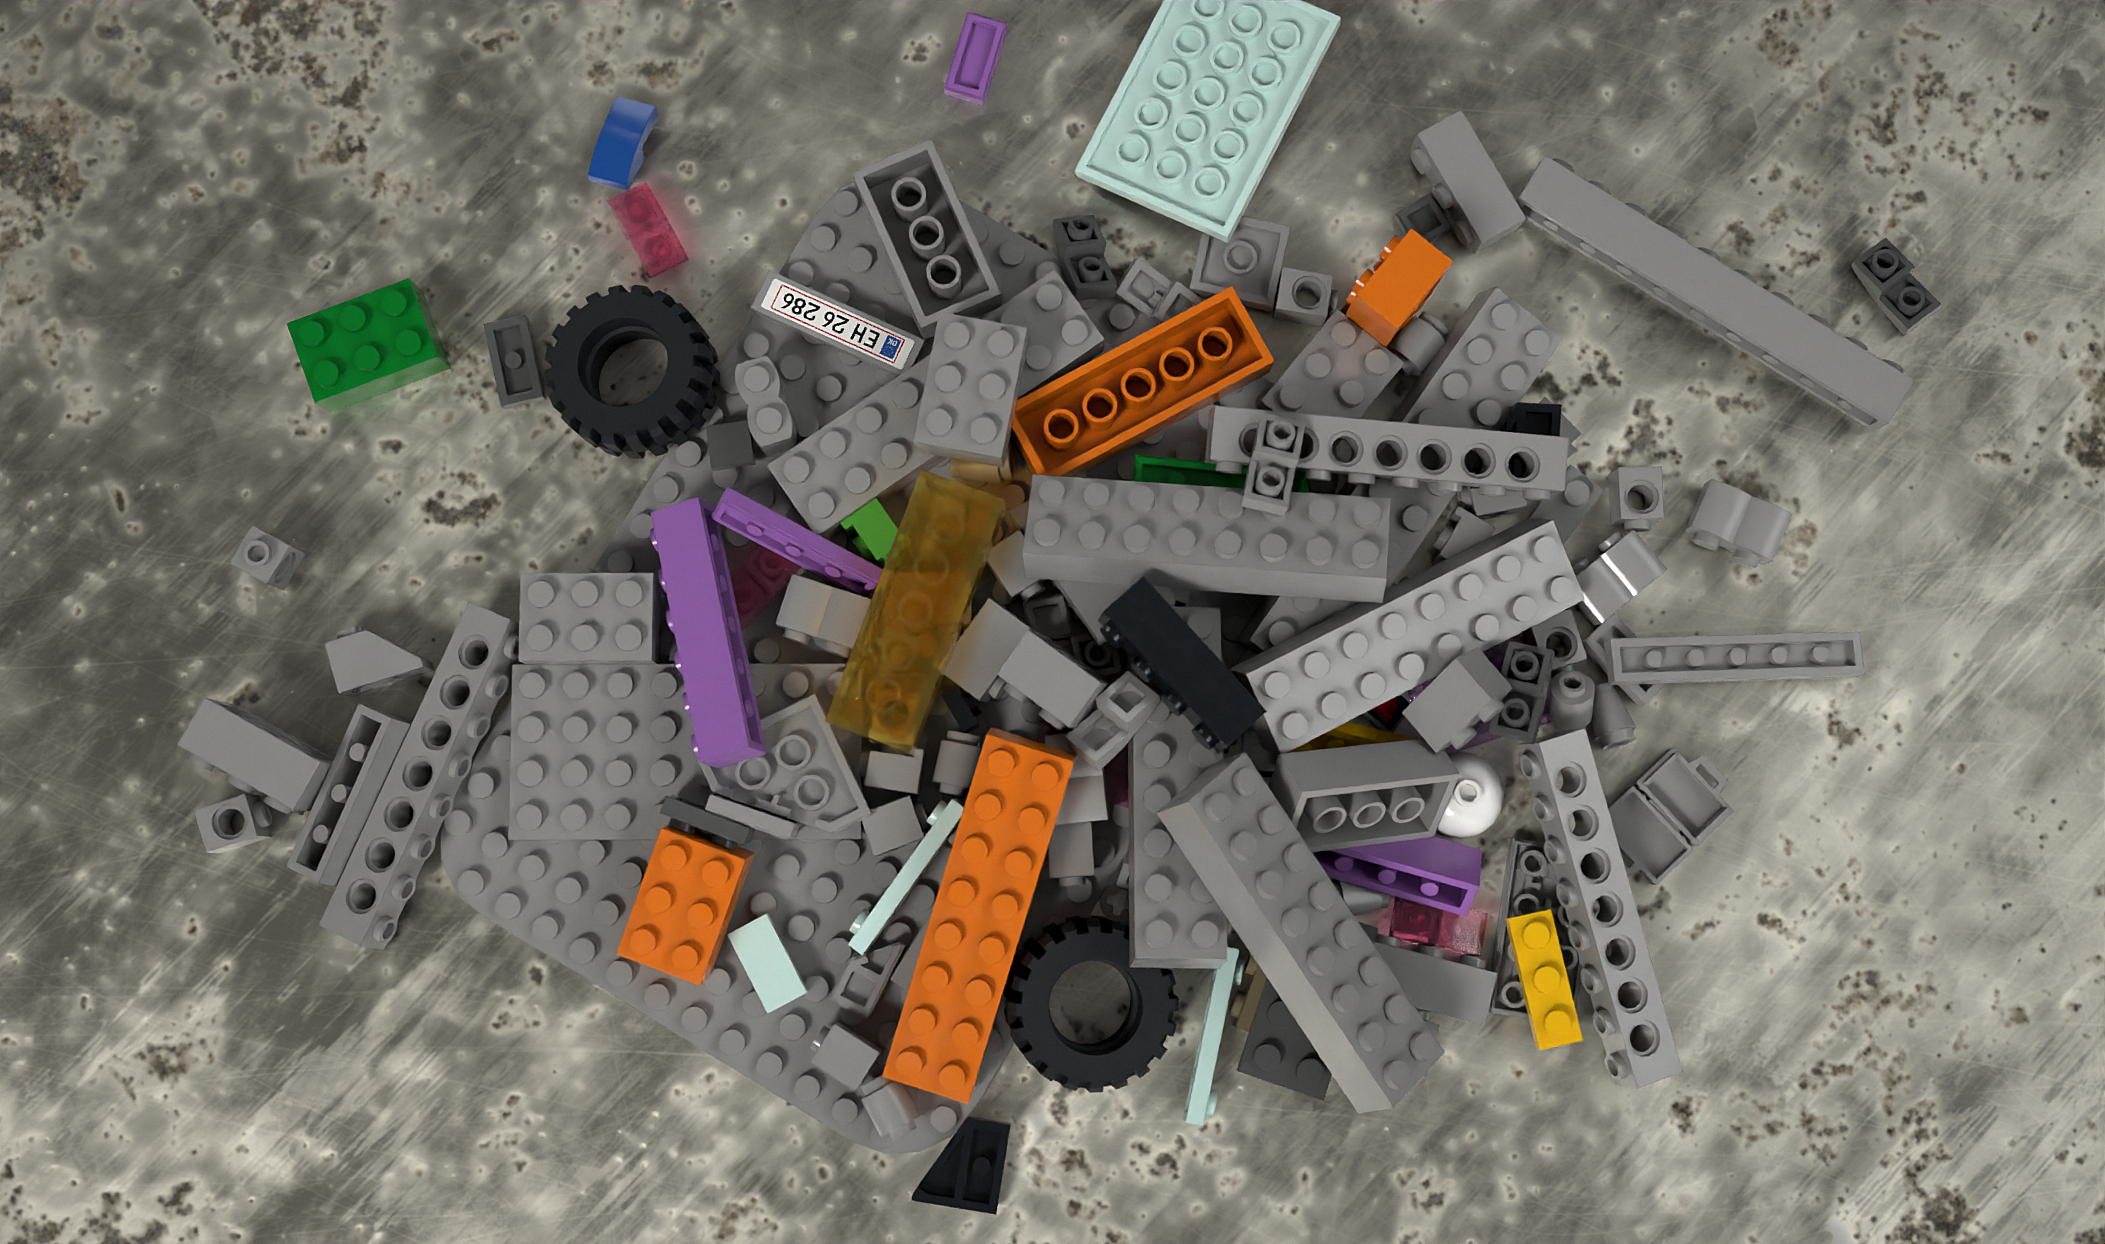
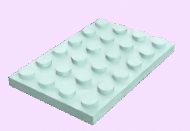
M1164 0L1075 169L1076 176L1229 243L1341 24V17L1302 0Z

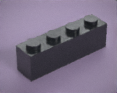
M1144 576L1107 607L1099 617L1098 621L1102 625L1100 632L1114 648L1122 647L1133 659L1130 664L1134 671L1144 681L1150 682L1152 680L1164 693L1161 695L1164 704L1175 715L1180 716L1183 714L1194 726L1192 729L1193 735L1206 749L1211 750L1214 748L1220 754L1267 712Z

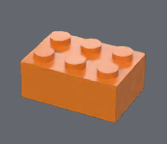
M1412 228L1403 239L1395 235L1380 253V258L1373 266V271L1368 268L1352 287L1353 291L1347 297V302L1340 310L1386 348L1429 299L1453 262Z
M669 824L661 828L616 954L700 986L711 976L755 852L739 846L732 849L719 845L710 840V835L696 830L694 833H689Z

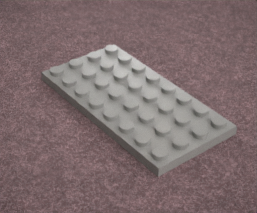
M676 664L512 665L508 840H657L661 828L668 825L671 817L660 814L666 796L676 795L706 807L710 794L715 793L712 792L692 749L691 736L694 734L691 717L684 708L683 693L686 692L683 675L678 671ZM748 664L760 720L813 694L818 697L863 793V777H859V765L863 751V664ZM862 821L835 834L800 823L796 836L788 840L862 839ZM697 827L695 829L696 831L712 836L711 832L705 831ZM755 829L751 840L786 839Z

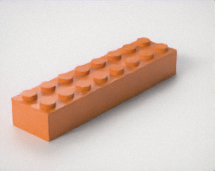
M993 727L986 734L882 1077L966 1104L969 1103L1077 757L1076 753Z

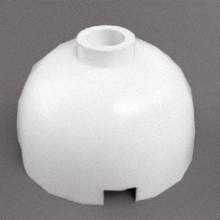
M1460 751L1448 753V756L1460 772V776L1436 832L1441 836L1459 839L1479 835L1493 825L1502 810L1504 790L1501 777L1490 763L1476 754Z

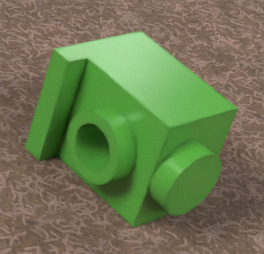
M877 498L840 522L848 536L857 532L858 536L852 539L864 559L868 561L874 557L884 571L890 569L905 557L902 551L908 548V544Z

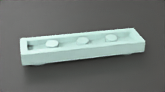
M953 798L947 804L942 800L936 806L926 821L932 825L929 832L873 910L869 912L864 908L851 925L849 930L855 935L848 945L861 955L870 950L946 844L947 838L958 827L965 806L963 801Z
M1227 947L1226 962L1220 969H1213L1183 1114L1185 1123L1203 1126L1205 1116L1213 1117L1217 1091L1211 1090L1225 1016L1232 984L1240 985L1244 969V959L1238 958L1239 949Z

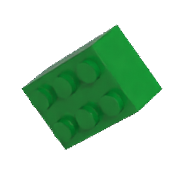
M410 278L286 323L314 402L329 413L451 369L425 295Z

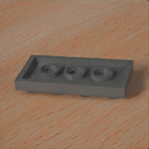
M1359 922L1374 945L1379 928ZM1266 977L1237 1071L1324 1101L1332 1073Z

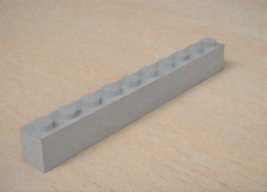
M1544 156L1516 200L1526 220L1873 432L1891 421L1915 381L1904 374L1905 371L1899 364L1887 359L1881 360L1867 351V346L1861 341L1852 337H1843L1831 330L1830 324L1825 319L1817 315L1803 313L1794 307L1793 301L1787 296L1778 292H1769L1757 285V280L1751 274L1743 270H1733L1721 263L1720 257L1713 251L1704 247L1697 248L1688 243L1677 229L1668 225L1660 226L1647 218V213L1642 208L1632 203L1624 204L1614 198L1606 186L1597 181L1591 180L1588 182L1575 174L1572 166L1561 159H1550Z

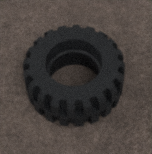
M623 285L609 287V295L603 297L598 292H595L586 297L588 304L581 309L574 305L566 313L570 317L566 325L557 324L552 333L557 342L555 347H547L544 359L552 366V369L544 371L545 385L552 390L549 399L553 407L562 414L561 419L592 446L595 448L600 447L607 454L619 457L622 453H625L630 459H643L647 450L655 456L668 453L667 445L675 442L680 447L687 442L689 437L685 433L693 426L700 430L706 422V419L701 415L705 407L708 409H713L717 396L711 391V387L720 385V372L714 366L718 361L716 350L709 342L710 337L692 314L681 303H676L670 295L660 290L653 294L647 286L634 285L631 288V292H628ZM650 339L662 343L667 350L668 361L666 373L658 388L649 397L633 405L620 407L606 404L600 396L599 378L609 356L622 345L635 340Z
M1091 915V918L1074 916L1066 918V922L1057 925L1053 922L1042 928L1043 933L1036 939L1031 937L1022 946L1025 950L1019 959L1014 958L1010 970L1012 972L1009 982L1006 983L1003 993L1006 998V1008H1003L1005 1021L1009 1025L1010 1035L1017 1048L1042 1076L1050 1081L1054 1080L1060 1083L1064 1088L1074 1091L1078 1088H1085L1089 1093L1103 1092V1087L1111 1085L1115 1089L1127 1086V1079L1135 1074L1139 1078L1143 1077L1150 1071L1147 1066L1154 1057L1160 1060L1166 1052L1167 1048L1163 1044L1167 1035L1173 1037L1177 1023L1172 1019L1173 1012L1179 1011V997L1173 991V986L1176 984L1173 972L1168 968L1130 967L1129 926L1118 921ZM1085 961H1099L1116 968L1125 978L1131 996L1129 1011L1121 1027L1107 1039L1094 1044L1076 1043L1063 1036L1054 1025L1049 1009L1050 995L1057 980L1069 968Z

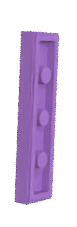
M729 487L726 488L711 516L718 523L837 586L866 598L875 588L884 572L878 566Z

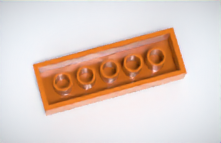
M1233 286L1017 400L1011 435L1033 475L1073 477L1270 373L1275 361Z

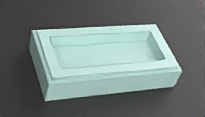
M765 914L727 934L767 1014L808 992L769 914Z

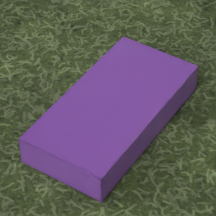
M967 12L943 89L945 95L985 105L1008 30V23Z

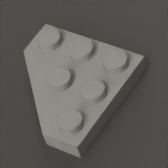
M815 694L760 720L766 755L740 761L720 769L700 763L698 759L713 793L830 834H835L873 815L821 703Z

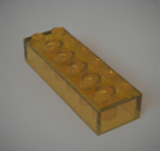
M921 469L825 719L826 723L835 728L914 756L1007 509L1005 499Z

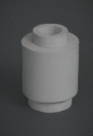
M1422 312L1418 318L1412 317L1387 347L1389 351L1404 362L1398 373L1405 377H1408L1410 374L1420 376L1446 343L1444 339L1449 334L1448 329L1430 313Z
M1564 671L1552 679L1550 683L1548 715L1555 728L1559 731L1585 728L1591 722L1595 685L1588 675L1579 671Z
M948 730L946 740H941L932 780L941 784L939 792L965 797L966 789H970L982 750L980 748L982 737Z
M880 1075L860 1087L864 1095L861 1101L880 1137L889 1134L894 1141L917 1128L913 1120L919 1117L920 1114L903 1083Z

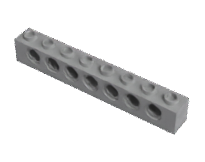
M1214 406L1209 410L1205 463L1216 464L1217 472L1240 474L1243 471V466H1249L1251 454L1243 446V437L1248 431H1257L1259 419L1263 412L1306 423L1303 438L1307 442L1308 452L1303 459H1299L1295 471H1303L1304 479L1331 481V474L1348 475V483L1375 485V478L1392 479V487L1403 489H1418L1419 482L1436 483L1435 491L1462 493L1463 486L1480 487L1479 495L1505 497L1506 490L1523 491V499L1542 501L1550 500V493L1565 491L1569 437ZM1336 439L1345 440L1351 447L1352 454L1347 463L1339 462L1332 454V444ZM1380 443L1390 445L1395 452V460L1390 467L1382 465L1377 460L1376 449ZM1424 447L1434 449L1438 455L1439 462L1433 471L1426 469L1421 463L1420 454ZM1468 451L1476 452L1482 460V467L1478 474L1470 473L1465 467L1464 458ZM1512 455L1521 457L1525 463V472L1521 478L1513 476L1509 471L1508 462Z
M471 602L467 603L319 926L359 946L381 950L385 949L387 942L394 936L398 926L397 920L406 901L410 899L415 891L416 879L425 860L433 852L436 835L443 820L448 817L453 808V798L462 779L467 776L471 769L472 757L476 748L489 730L492 713L498 700L505 694L508 688L512 665L516 663L519 656V623ZM488 650L487 659L482 663V657ZM470 690L469 698L464 703V696ZM451 730V737L445 744L446 735ZM432 770V778L430 782L427 784L428 774ZM414 810L413 819H412L411 823L409 824V823H408L409 816H410L411 812ZM395 851L394 861L390 865V857ZM376 891V899L374 904L372 905L371 899L374 892Z
M1586 729L1562 730L1537 738L1535 744L1526 742L1518 744L1521 752L1520 767L1524 776L1529 780L1533 794L1532 809L1537 820L1541 822L1546 840L1544 843L1545 855L1553 865L1558 882L1556 887L1557 897L1566 910L1570 924L1568 930L1569 939L1572 946L1578 952L1582 966L1581 981L1585 990L1589 993L1593 1005V1023L1596 1031L1602 1037L1607 1054L1605 1057L1606 1069L1614 1079L1615 1084L1636 1089L1681 1073L1683 1069ZM1559 771L1563 776V786L1561 789H1559L1556 782ZM1571 814H1573L1575 818V828L1573 832L1569 828V818ZM1583 857L1587 860V871L1585 874L1581 870ZM1596 900H1598L1600 907L1597 917H1595L1593 912ZM1608 943H1610L1612 949L1609 959H1607L1605 953ZM1622 985L1624 995L1621 1002H1619L1618 990ZM1635 1029L1636 1037L1631 1045L1630 1034Z

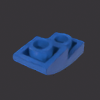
M621 97L616 98L595 146L588 172L589 181L629 190L645 160L642 147L659 118L655 105Z

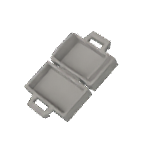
M1675 748L1668 749L1633 782L1636 788L1634 786L1628 787L1608 806L1620 851L1633 864L1629 868L1624 864L1628 877L1639 871L1652 885L1659 884L1693 851L1691 846H1699L1734 812L1720 796L1728 779L1705 755L1699 756L1688 763ZM1700 765L1717 785L1712 788L1695 769Z

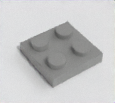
M1242 216L1229 243L1202 232L1189 290L1196 295L1210 298L1233 286L1243 306L1271 312L1291 227Z

